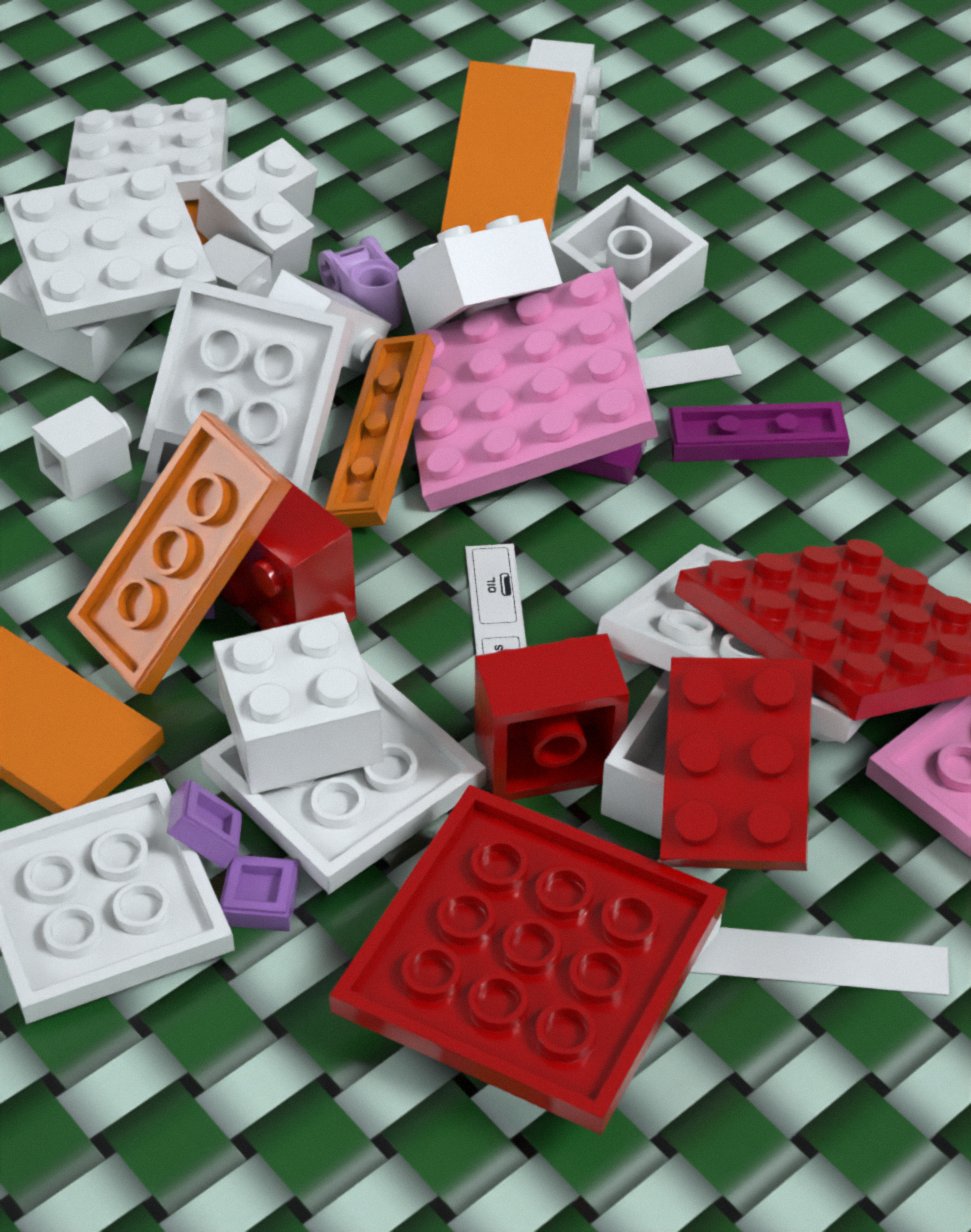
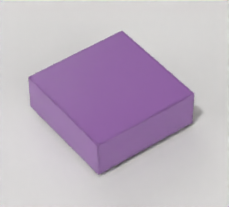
M186 779L172 796L167 834L224 869L239 852L242 814L239 810L200 785Z
M236 855L228 864L220 900V906L229 927L290 932L301 875L299 860Z

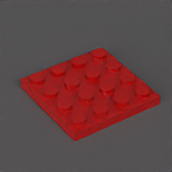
M853 539L849 540L846 545L826 548L807 546L800 552L781 555L761 553L755 559L742 561L715 560L710 562L709 566L683 569L679 572L674 593L763 657L812 659L813 692L853 721L971 695V604L963 599L947 596L928 584V578L923 573L899 566L885 557L883 549L872 542Z
M469 784L330 993V1012L602 1135L724 910L727 890Z

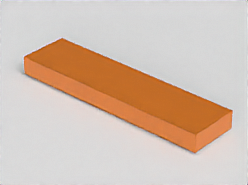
M428 333L377 339L325 505L327 511L349 528L385 525L436 348Z

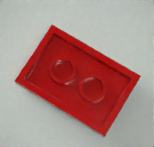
M671 657L660 860L662 864L669 867L807 871L813 694L812 659Z

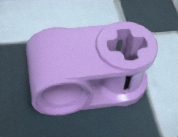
M373 236L362 238L358 246L334 253L331 250L319 252L318 267L322 282L326 288L345 295L392 324L389 331L397 328L402 323V288L397 275L400 269L385 254Z

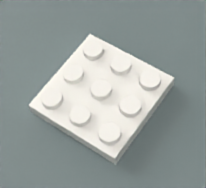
M199 97L191 99L185 104L160 106L150 103L138 106L134 110L119 112L94 110L86 113L84 116L75 117L65 184L168 164L183 201L199 199L200 183L227 169L229 112L226 99L211 100Z
M168 164L3 196L5 214L48 332L176 305L184 277L217 285V278Z
M184 277L138 449L150 450L155 428L186 436L204 410L217 415L275 470L308 495L354 322L345 317Z
M363 659V664L381 709L383 762L251 794L232 734L200 754L202 771L293 860H299L300 866L328 894L338 889L455 807L469 784L479 789L486 785V767Z
M165 778L0 832V951L26 1024L235 950L232 931L197 852L167 834L172 794Z

